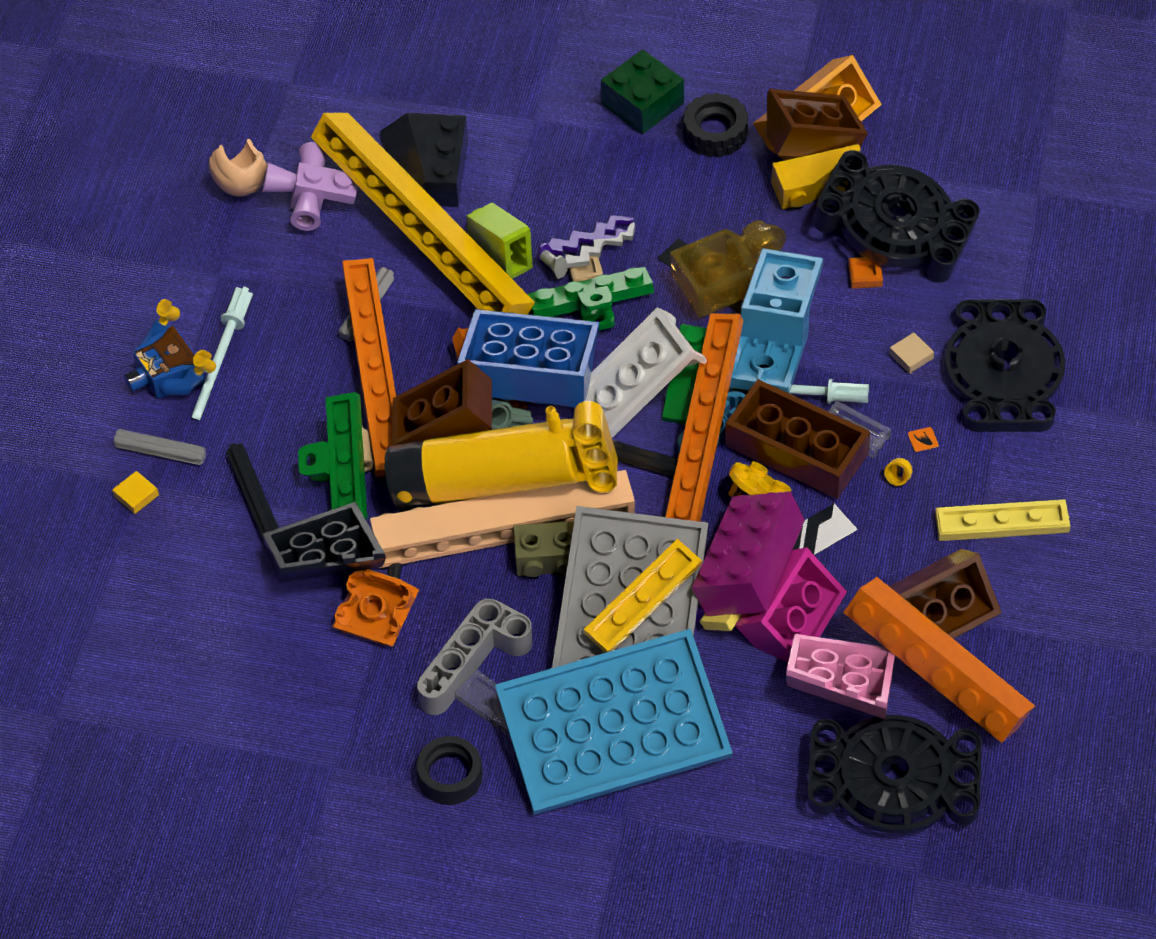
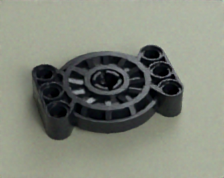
M849 150L843 153L818 199L812 222L814 227L823 233H832L841 229L849 245L860 255L875 263L899 268L923 264L925 274L929 279L935 282H945L951 277L973 233L980 209L974 201L966 198L951 203L944 189L931 177L918 170L899 165H881L869 168L867 158L863 153ZM891 215L897 216L896 221L890 219Z

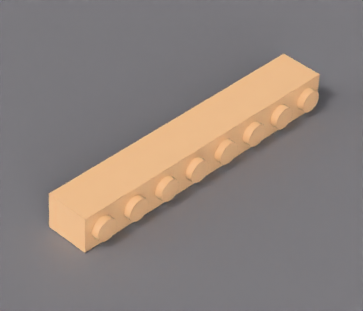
M623 470L617 471L616 487L606 493L596 492L589 487L587 481H580L575 484L448 502L426 508L417 507L410 511L394 514L386 513L370 518L371 530L386 556L383 566L379 567L384 568L394 563L405 564L515 543L514 525L574 521L576 506L635 513V500L627 472Z

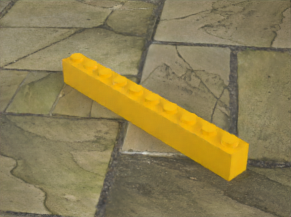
M323 113L311 138L478 310L528 315L535 302L349 113Z

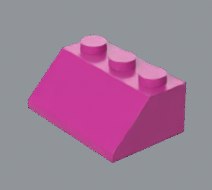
M807 547L795 549L791 552L767 612L742 614L735 626L755 648L789 662L794 634L820 637L847 591Z

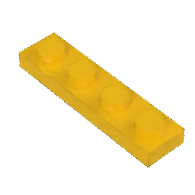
M677 538L584 628V634L604 653L614 651L702 565V560Z

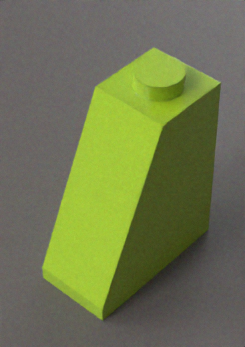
M494 203L477 208L472 213L466 215L468 235L512 279L533 268L531 232L525 223Z

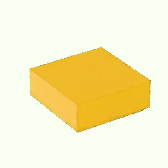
M135 471L112 489L114 497L134 514L159 496L158 489L138 471Z

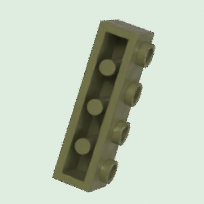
M574 521L514 525L517 576L537 577L543 574L558 573L566 575Z

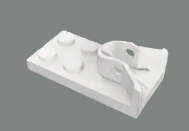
M658 307L591 372L589 390L585 401L596 402L602 407L612 438L685 367L700 362L703 364L707 362L706 357L694 351L675 326L676 318Z

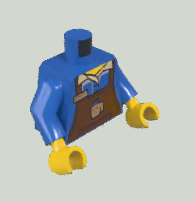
M163 299L156 308L157 314L161 316L160 319H155L147 335L133 352L137 369L125 374L124 379L132 392L148 385L157 398L188 395L195 386L205 382L204 372L212 373L215 371L216 363L211 360L212 354L206 350H199L194 354L173 324L169 326V321H176L180 317V310L172 306V302Z

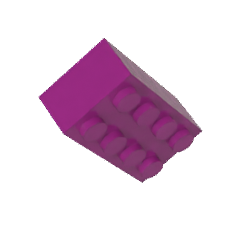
M791 491L732 497L692 586L707 616L767 612L805 521Z

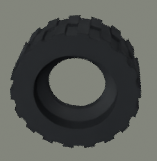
M714 93L704 94L699 98L696 97L693 99V102H689L683 113L684 141L688 143V147L691 150H695L699 155H706V157L712 158L714 156L719 158L733 154L736 150H740L747 141L748 112H746V107L738 99L732 98L727 94ZM708 118H722L730 122V128L724 132L712 133L703 130L701 123Z

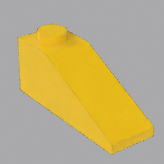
M859 144L773 163L771 184L782 210L801 207L812 203L820 197L843 153L849 150L860 152Z

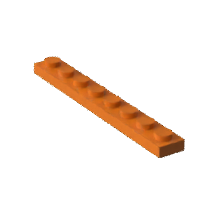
M373 258L342 261V270L375 476L381 477L385 476L386 449L391 446L393 398L396 397L374 260Z
M710 313L701 353L706 357L707 362L705 364L699 363L665 516L667 518L701 521L744 321L740 314Z

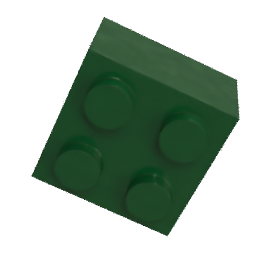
M642 49L601 79V104L643 135L684 104V79Z

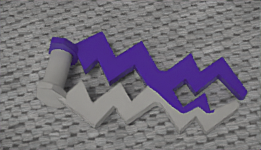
M610 215L608 224L596 222L595 232L593 233L572 230L569 241L551 238L549 244L543 243L539 245L537 259L541 266H549L555 277L560 279L565 276L567 268L590 265L589 256L600 257L604 245L623 246V240L633 241L635 223H633V218ZM616 224L629 225L626 231L617 228L615 234ZM580 242L594 244V247L582 245L580 257L566 254V258L563 257V250L578 252Z

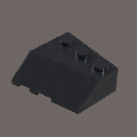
M406 113L380 131L385 151L440 206L459 207L468 145L466 115Z
M356 502L263 533L269 561L279 582L379 568L383 566L386 559L382 547Z

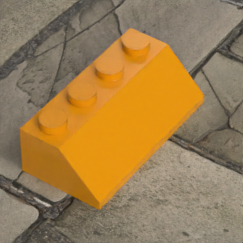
M853 55L831 60L794 90L844 95L860 121L864 120L882 105ZM766 112L753 125L767 148L777 154L766 136ZM778 155L784 160L798 158L794 156L783 157L781 155Z

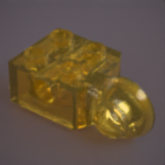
M761 220L748 224L743 229L741 236L730 230L723 229L671 251L672 276L699 318L745 299L755 270V264L758 262L762 248L780 251L785 244L786 233L778 226L765 224Z

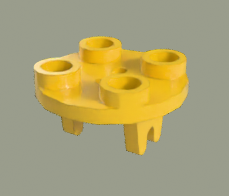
M752 461L749 466L736 462L729 470V476L734 482L728 493L731 497L744 495L745 492L749 495L791 491V488L784 482L771 478L767 475L768 469L755 461Z

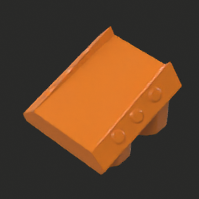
M364 569L353 572L346 584L349 592L344 602L336 610L332 628L384 646L393 647L419 589L401 579L373 570Z

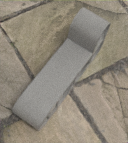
M484 599L479 601L419 678L417 688L421 709L429 715L444 713L494 647L512 656L527 654L533 646L530 619L497 600ZM475 643V645L468 646L466 644ZM453 667L457 668V669H455V670H447V669L453 668Z

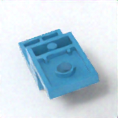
M762 248L741 308V317L744 321L729 387L750 390L756 380L759 379L790 393L808 338L810 305L823 268V258ZM782 276H788L791 278L783 279ZM761 365H769V366H771V367L761 368L760 366H761Z

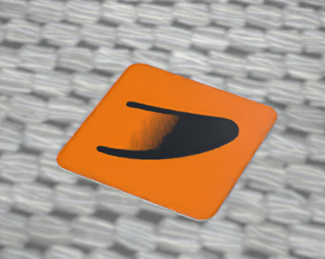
M931 427L908 432L915 452L939 447Z

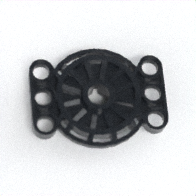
M969 299L961 301L956 306L955 323L959 329L951 336L946 347L944 365L947 378L953 388L964 399L969 401L964 405L962 423L966 429L974 432H1042L1051 429L1054 425L1056 409L1047 400L1059 389L1064 378L1065 356L1063 348L1055 335L1043 326L1047 310L1042 302L1034 299ZM972 311L976 313L977 318L968 320L963 318L961 313ZM996 311H1004L1009 317L1001 320L995 318L992 314ZM1026 311H1035L1040 317L1028 319L1024 316V313ZM1043 336L1052 344L1053 347L1049 346V344L1043 338ZM962 337L959 347H953L956 341ZM1057 356L1059 359L1060 368L1054 367V359ZM950 357L956 362L954 369L951 368ZM1004 360L1010 361L1009 370H1003ZM1056 380V382L1050 387V389H1048L1050 383ZM972 411H980L985 415V418L973 420L968 414ZM1004 411H1012L1017 415V418L1005 420L1000 414ZM1035 411H1044L1049 415V418L1038 420L1032 414Z
M886 715L885 719L877 716L865 719L849 728L846 732L843 731L836 721L821 719L813 725L811 731L807 793L808 806L813 812L821 815L829 814L840 806L845 814L858 824L874 831L890 834L911 833L925 829L939 821L946 813L956 824L968 825L977 819L980 807L981 738L973 730L960 729L955 731L947 740L943 734L931 725L918 719L901 715ZM828 730L836 735V739L825 743L820 741L817 735L821 731ZM961 740H967L973 743L975 749L964 753L957 749L956 743ZM821 760H827L833 763L835 768L831 772L823 773L817 770L815 765ZM891 764H898L897 773L902 775V778L891 779L885 775L890 773ZM960 770H966L972 773L974 779L969 783H962L956 779L955 774ZM820 790H825L831 793L833 799L828 803H819L814 799L813 795ZM846 796L849 799L848 803L844 800ZM962 800L968 801L973 806V810L965 814L959 813L954 808V804ZM939 803L942 806L940 809L937 807ZM855 809L860 810L865 815L873 818V820L860 815ZM926 814H929V815H930L928 818H926V819H924V820L911 823V821L916 820V819H920L921 817L925 816ZM881 821L889 823H903V825L884 824L881 823Z

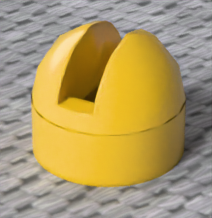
M903 458L893 459L884 470L887 481L895 486L904 485L913 473L912 465ZM901 467L903 468V475H902V477L898 476L899 473H900Z

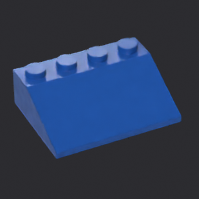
M475 309L457 364L469 359L492 379V398L576 407L579 403L586 400L589 390L599 322Z

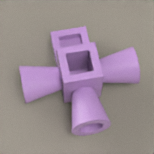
M308 142L300 147L301 162L298 164L296 174L267 163L262 192H292L290 208L294 210L290 221L294 227L305 231L314 230L320 226V210L324 199L354 204L357 184L344 171L324 167L328 155L316 142Z

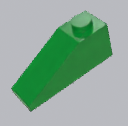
M681 324V334L694 351L701 354L707 328ZM699 363L685 367L669 382L662 421L686 425Z

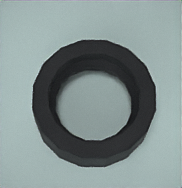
M443 736L432 740L423 747L417 758L416 770L422 792L434 802L442 805L462 803L476 794L482 783V760L477 748L468 740L458 736ZM445 757L464 759L470 766L469 775L462 781L454 784L436 782L431 778L429 772L432 764Z

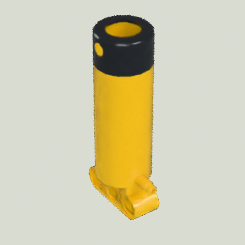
M584 401L575 407L573 419H560L555 407L548 406L545 409L546 422L391 445L386 449L384 465L390 498L396 508L407 509L575 484L580 481H587L589 487L596 492L606 493L612 491L617 485L618 457L604 411L598 403Z

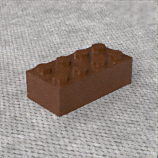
M757 379L726 422L725 446L838 499L869 454L871 431Z

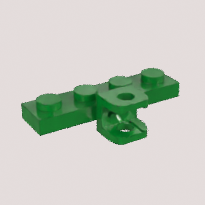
M644 266L629 268L626 271L610 275H600L596 278L580 282L574 281L550 289L544 288L527 295L535 302L530 310L532 315L553 317L580 310L582 321L595 322L597 319H603V321L599 322V330H603L615 325V318L611 307L613 302L654 293V287Z
M356 392L326 397L328 443L323 441L301 447L298 450L299 472L316 482L330 481L332 510L356 502L364 518L367 519L360 395ZM308 457H309V460H310V466H308V464H307V458H308Z

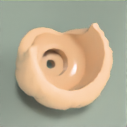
M250 139L246 140L242 151L232 160L228 159L223 146L220 145L219 148L212 152L208 163L209 172L213 180L229 195L237 197L249 196L263 185L267 164L262 152L254 147Z

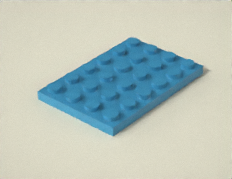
M691 628L495 685L496 694L534 815L728 759L733 754Z

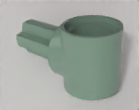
M492 399V430L526 425L533 422L531 411L528 409L513 408L508 402Z

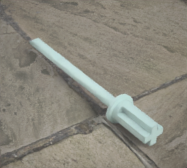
M243 286L242 289L235 288L227 312L221 316V322L226 327L213 359L216 363V369L214 372L207 374L191 416L199 421L234 330L244 328V317L253 293L248 292L249 288Z
M829 379L828 387L792 385L790 394L827 396L828 404H831L832 401L868 403L869 384L833 382V379ZM729 387V391H749Z

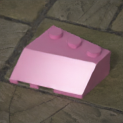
M794 634L786 673L787 686L885 719L895 655L886 647Z

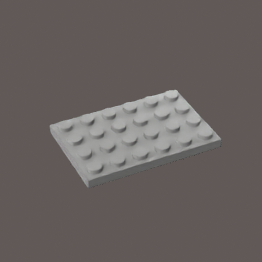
M576 506L552 668L604 653L584 634V628L677 538L696 554L703 564L708 523ZM701 566L615 650L690 628L694 636L698 598L692 586Z

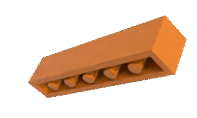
M878 577L862 586L843 612L1001 743L1018 730L1035 707L1033 703Z

